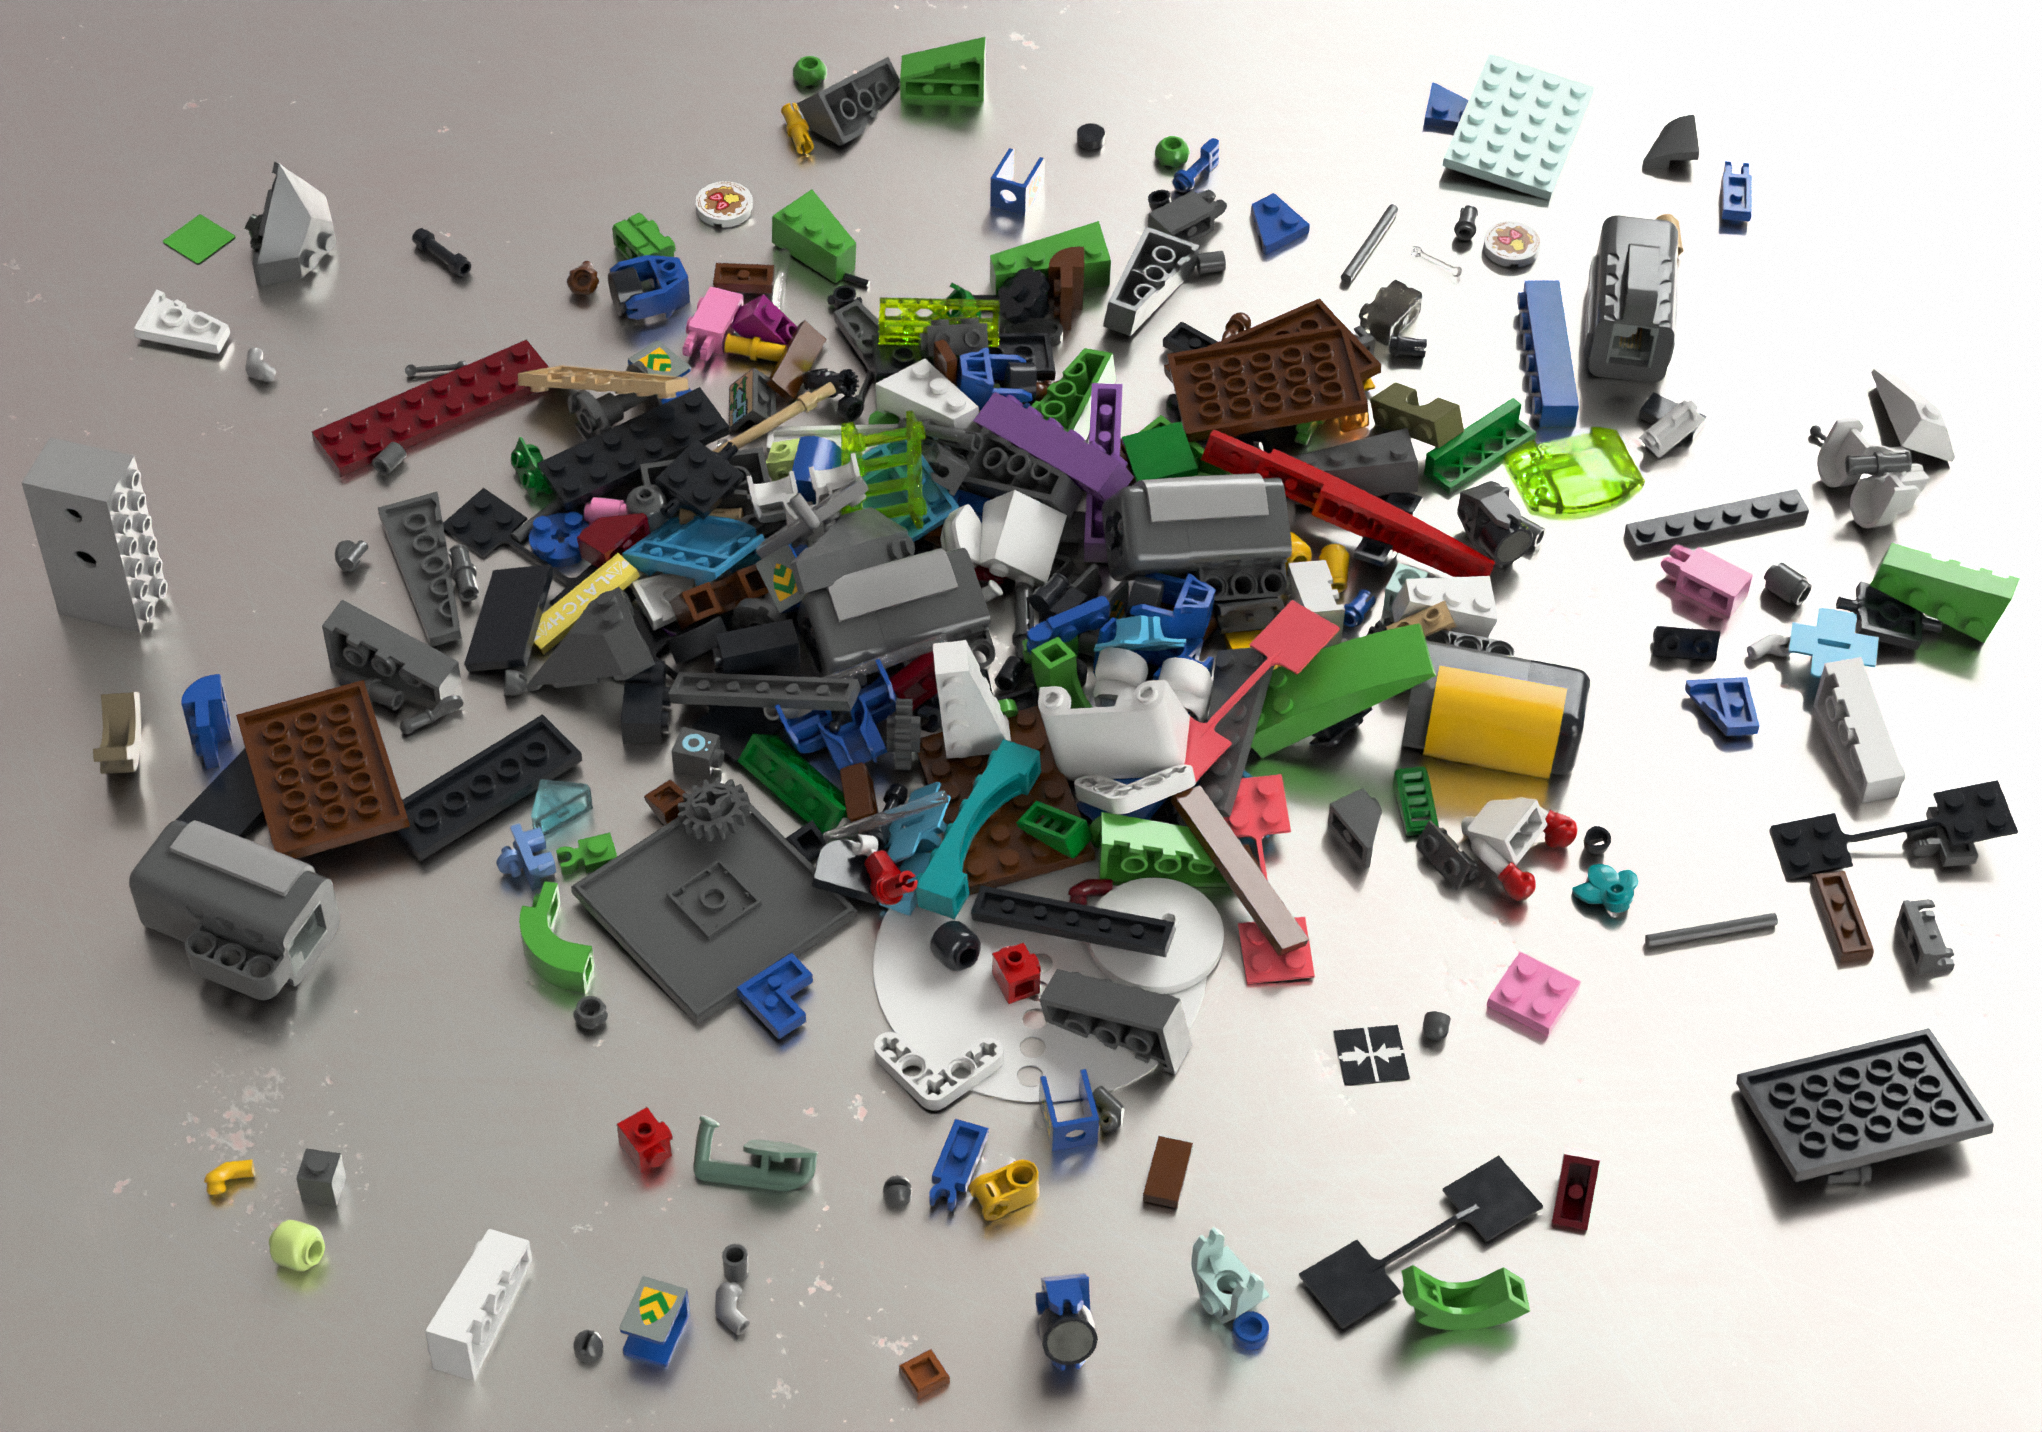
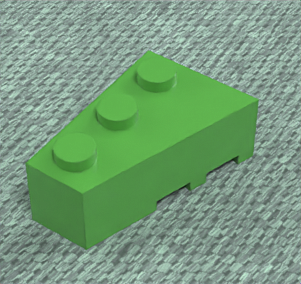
M986 36L902 55L900 99L984 102Z
M812 189L772 216V243L834 283L843 279L845 273L850 274L855 270L856 242Z

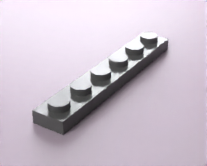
M679 672L668 695L671 703L765 708H775L779 704L781 708L851 711L861 687L858 679Z

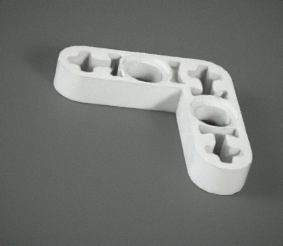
M1187 764L1167 768L1128 785L1098 774L1086 775L1074 781L1076 796L1079 801L1112 814H1125L1187 790L1196 784L1193 767Z
M885 1032L879 1035L874 1042L875 1059L924 1108L932 1111L948 1106L996 1072L1004 1062L1003 1045L999 1040L992 1037H983L937 1069L898 1033ZM888 1047L891 1050L896 1048L897 1057L891 1050L884 1052V1048ZM908 1066H918L922 1070L916 1076H907L903 1073V1070ZM958 1068H965L971 1072L965 1079H957L952 1075ZM929 1090H932L933 1092H935V1093H931V1094L928 1095V1091H929Z

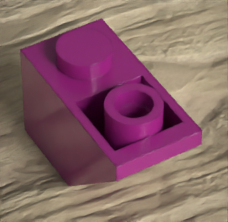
M764 294L741 306L730 326L741 337L750 339L760 337L761 341L780 345L784 344L786 346L797 329V326Z

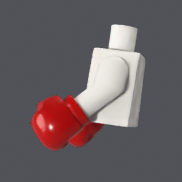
M1524 797L1509 800H1491L1486 803L1476 817L1466 816L1461 823L1462 833L1469 837L1473 852L1498 875L1497 879L1502 882L1507 894L1516 901L1526 900L1535 893L1536 880L1534 875L1529 872H1522L1516 865L1542 831L1545 833L1546 844L1553 848L1558 846L1564 848L1571 845L1579 831L1577 822L1571 817L1555 813L1551 809L1546 811L1539 806L1537 799H1527Z

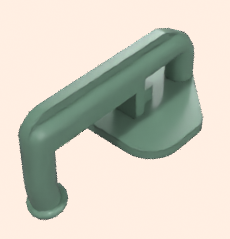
M700 1116L699 1120L701 1122L697 1132L693 1163L694 1173L699 1179L790 1191L808 1184L814 1177L818 1151L792 1143L760 1139L749 1140L744 1144L743 1151L762 1155L761 1166L710 1159L712 1138L715 1128L719 1127V1123L709 1117ZM784 1158H801L800 1172L770 1168V1162H784Z

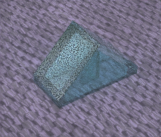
M540 779L531 814L533 829L541 828L543 835L546 836L593 809L590 787L584 783Z

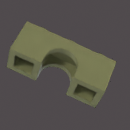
M1394 382L1370 398L1375 425L1391 431L1407 428L1410 438L1440 448L1464 431L1459 404L1437 397L1430 403L1419 405L1417 390L1406 385Z

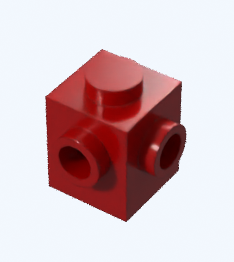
M1024 942L1014 946L1003 947L999 951L992 953V974L1008 1004L1040 993V963L1034 953H1029Z
M648 1107L617 1123L619 1144L641 1173L651 1167L654 1168L662 1165L667 1158L672 1156L670 1141L673 1140L672 1133L664 1121L658 1122Z

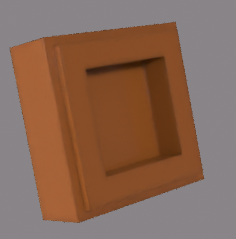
M932 1349L899 1365V1373L917 1400L950 1383V1376Z

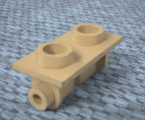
M1444 600L1386 626V629L1389 630L1419 623L1426 637L1440 630L1451 631V629L1457 626Z

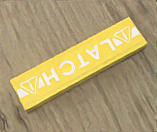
M617 553L542 614L533 646L543 655L565 638L591 601L595 600L603 592L611 591L617 587L624 590L640 577L638 570Z

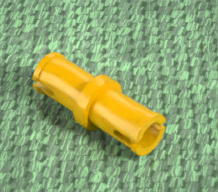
M787 103L781 109L787 124V134L793 138L799 154H803L801 146L805 154H808L814 149V143L808 133L809 125L802 118L798 105L792 103L791 107V104Z
M728 333L724 351L725 353L749 356L750 360L757 361L759 358L778 362L787 346L761 341L760 337L750 339Z

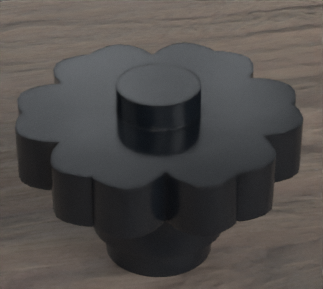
M1032 267L1020 269L1014 278H1008L999 289L998 295L1000 298L995 303L997 313L1005 321L1010 320L1013 324L1024 323L1029 318H1044L1050 308L1048 297L1045 295L1051 288L1048 278L1041 271H1035Z

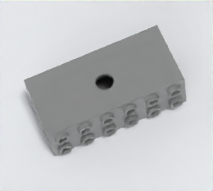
M50 437L22 481V486L58 614L141 632L145 623L152 619L154 608L159 599L165 596L168 585L164 579L162 560L159 558L157 539L153 534L152 519L148 514L146 494L143 493L140 481L141 474L137 469L135 457Z

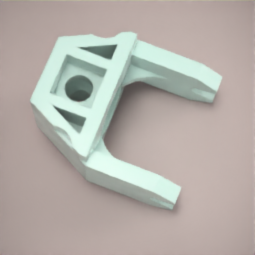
M1213 1227L1208 1238L1201 1235L1193 1245L1191 1267L1202 1306L1210 1315L1214 1314L1224 1324L1268 1298L1270 1294L1264 1289V1281L1257 1274H1251L1228 1246L1224 1247L1225 1236L1220 1230ZM1221 1291H1230L1232 1294H1225Z

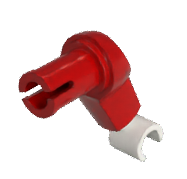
M858 835L861 843L853 842L852 850L856 855L868 856L864 864L872 880L870 890L873 897L879 903L889 906L897 904L904 894L913 892L917 888V880L908 883V879L915 877L914 873L908 870L901 872L886 851H877L878 840L876 837Z

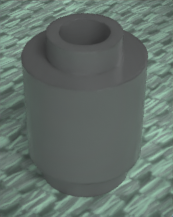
M1780 562L1777 565L1772 564L1766 570L1763 577L1765 580L1764 587L1789 604L1801 605L1808 598L1812 590V584L1808 582V578L1784 562Z

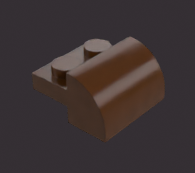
M1079 246L1058 251L1049 262L1048 280L1051 285L1048 291L1049 310H1054V318H1059L1063 330H1071L1072 310H1083L1084 247Z

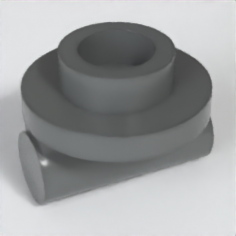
M350 540L339 542L335 550V560L338 566L346 572L356 570L360 564V558L368 550V544L362 540H359L356 544Z

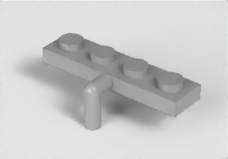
M858 476L813 508H810L801 493H798L790 499V502L800 517L764 540L756 547V552L763 559L795 540L798 543L803 542L814 533L812 529L818 528L821 522L827 525L839 517L840 513L838 511L849 504L850 507H853L866 498L864 493L869 490L867 484L861 476Z

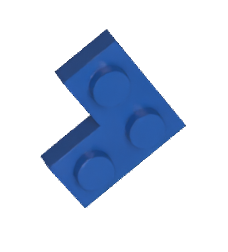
M790 953L738 986L737 996L780 1039L806 1022V1013L792 1000L791 996L813 982V974L793 953Z

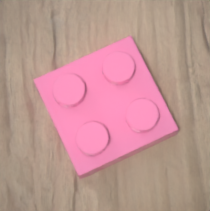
M1519 952L1488 997L1487 1007L1549 1036L1578 992L1581 981Z

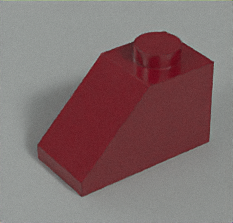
M636 513L598 518L589 527L584 528L577 537L581 558L600 568L617 553L623 557V552L650 534L647 515Z
M1564 1146L1552 1224L1588 1230L1600 1165V1152Z

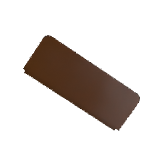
M861 762L842 768L840 774L848 819L869 830L870 827L877 824L880 817L873 779L866 765Z

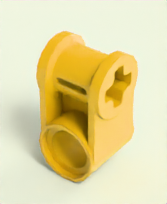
M1023 1159L1016 1160L991 1173L982 1174L971 1182L968 1190L971 1196L977 1198L983 1208L981 1213L984 1219L987 1221L1000 1219L1007 1213L1036 1201L1039 1196L1038 1169L1033 1162ZM1020 1181L1028 1182L1026 1184H1018Z

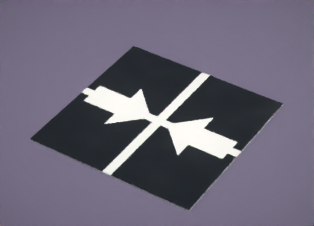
M1398 1024L1333 1031L1345 1085L1410 1079Z

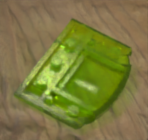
M1591 427L1589 433L1539 444L1533 439L1504 455V461L1531 511L1538 512L1539 505L1556 508L1555 514H1577L1596 511L1628 499L1630 491L1637 485L1640 489L1645 485V479L1618 431L1610 428Z

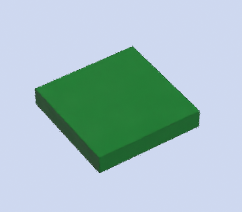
M1181 421L1122 437V444L1136 482L1139 480L1198 475V468Z

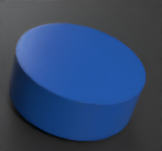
M1248 1311L1235 1318L1232 1326V1337L1239 1347L1246 1350H1256L1267 1342L1269 1323L1263 1315Z

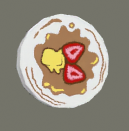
M720 181L709 184L701 189L696 196V212L699 218L714 226V223L721 224V227L739 225L749 218L753 209V197L750 191L743 185L734 182Z
M1498 222L1490 226L1485 232L1484 252L1491 261L1501 266L1510 267L1511 264H1518V267H1523L1533 263L1539 256L1541 238L1536 230L1522 222Z

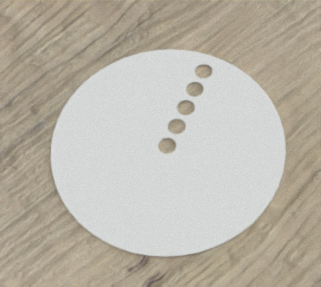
M1093 846L1096 860L997 888L1069 902L1070 895L1067 894L1070 887L1085 879H1099V848ZM978 893L968 896L955 919L920 908L918 904L911 916L892 909H888L885 914L874 948L873 975L880 1007L892 1030L911 1044L935 1069L983 1037L996 1038L1003 1045V1065L996 1072L970 1089V1091L1005 1101L1040 1104L1039 1084L1028 1087L1022 1085L1017 1079V1074L1022 1068L1031 1066L1038 1068L1043 1076H1046L1053 1103L1073 1102L1080 1100V1070L1086 1069L1092 1093L1099 1086H1103L1111 1092L1134 1082L1161 1063L1150 1059L1149 1063L1135 1059L1136 1052L1122 1046H1118L1116 1050L1106 1047L1093 1034H1089L1085 1038L1048 1022L1040 1029L1026 1027L1022 1021L1024 1014L1030 1010L1042 1011L1040 1001L1025 998L1008 1004L992 974V953L999 951L1003 947L1014 946L1024 942L1030 954H1043L1052 960V968L1046 973H1040V982L1048 985L1057 969L1078 972L1085 976L1112 981L1096 965L1091 956L1088 942L972 920L971 910ZM1087 896L1086 905L1095 907L1103 896ZM952 920L965 924L978 936L981 942L978 960L970 968L961 971H952L945 967L934 957L930 949V941L937 928ZM1207 977L1188 989L1167 993L1180 998L1189 1030L1200 1010L1205 994ZM1028 1038H1037L1045 1044L1046 1049L1041 1056L1030 1058L1021 1053V1043ZM958 1068L952 1073L957 1079H965L971 1074L965 1068Z

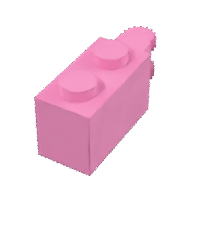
M710 286L706 295L699 299L694 316H690L687 321L686 333L688 336L682 349L684 356L690 357L695 349H700V359L708 361L713 353L724 354L727 334L734 335L736 333L730 326L740 307L744 305L743 294Z
M1676 544L1669 551L1671 557L1666 556L1660 562L1663 572L1677 579L1676 591L1729 618L1749 594L1753 578L1752 573L1700 547L1693 551L1683 547V545Z

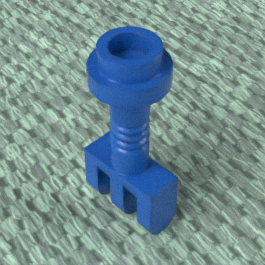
M1211 138L1200 148V158L1187 171L1179 170L1174 174L1172 183L1179 192L1190 191L1195 186L1194 179L1203 170L1210 173L1219 164L1218 139Z

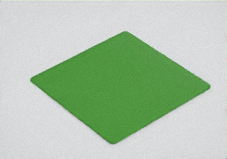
M199 214L164 239L163 243L199 264L234 239L235 235Z

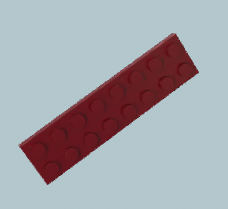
M526 339L312 431L313 441L338 475L342 477L372 464L373 459L390 442H396L404 449H407L535 393L531 392L530 386H518V373L548 368L549 366Z

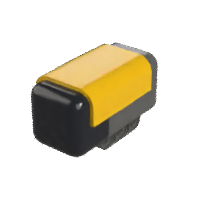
M1440 630L1425 637L1436 676L1412 687L1401 746L1424 750L1423 756L1546 779L1550 778V774L1564 775L1575 768L1585 731L1591 693L1590 676L1584 670L1577 667L1516 657L1513 646L1503 640L1447 630Z

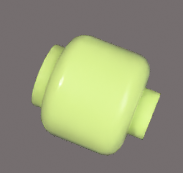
M296 1220L284 1221L272 1232L269 1238V1252L272 1260L277 1265L292 1270H309L324 1255L325 1243L321 1231L310 1224Z

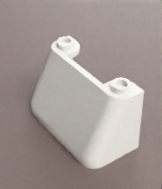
M1151 680L1138 685L1134 690L1132 703L1128 706L1071 709V697L1064 688L1057 686L1040 687L1039 711L1056 766L1065 775L1067 780L1075 781L1080 777L1092 774L1102 775L1110 779L1145 778L1167 768L1184 765L1190 715L1166 680Z

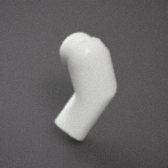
M1775 633L1766 635L1747 646V654L1752 660H1756L1765 654L1781 657L1789 656L1792 654L1788 652L1790 636Z

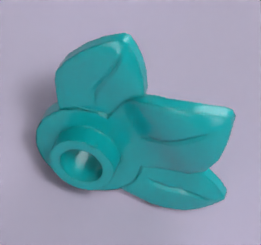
M1593 864L1588 868L1589 881L1572 887V892L1576 897L1588 904L1603 903L1608 911L1620 913L1630 908L1634 900L1633 890L1639 885V879L1637 874L1631 869H1625L1617 873L1613 867L1607 864Z

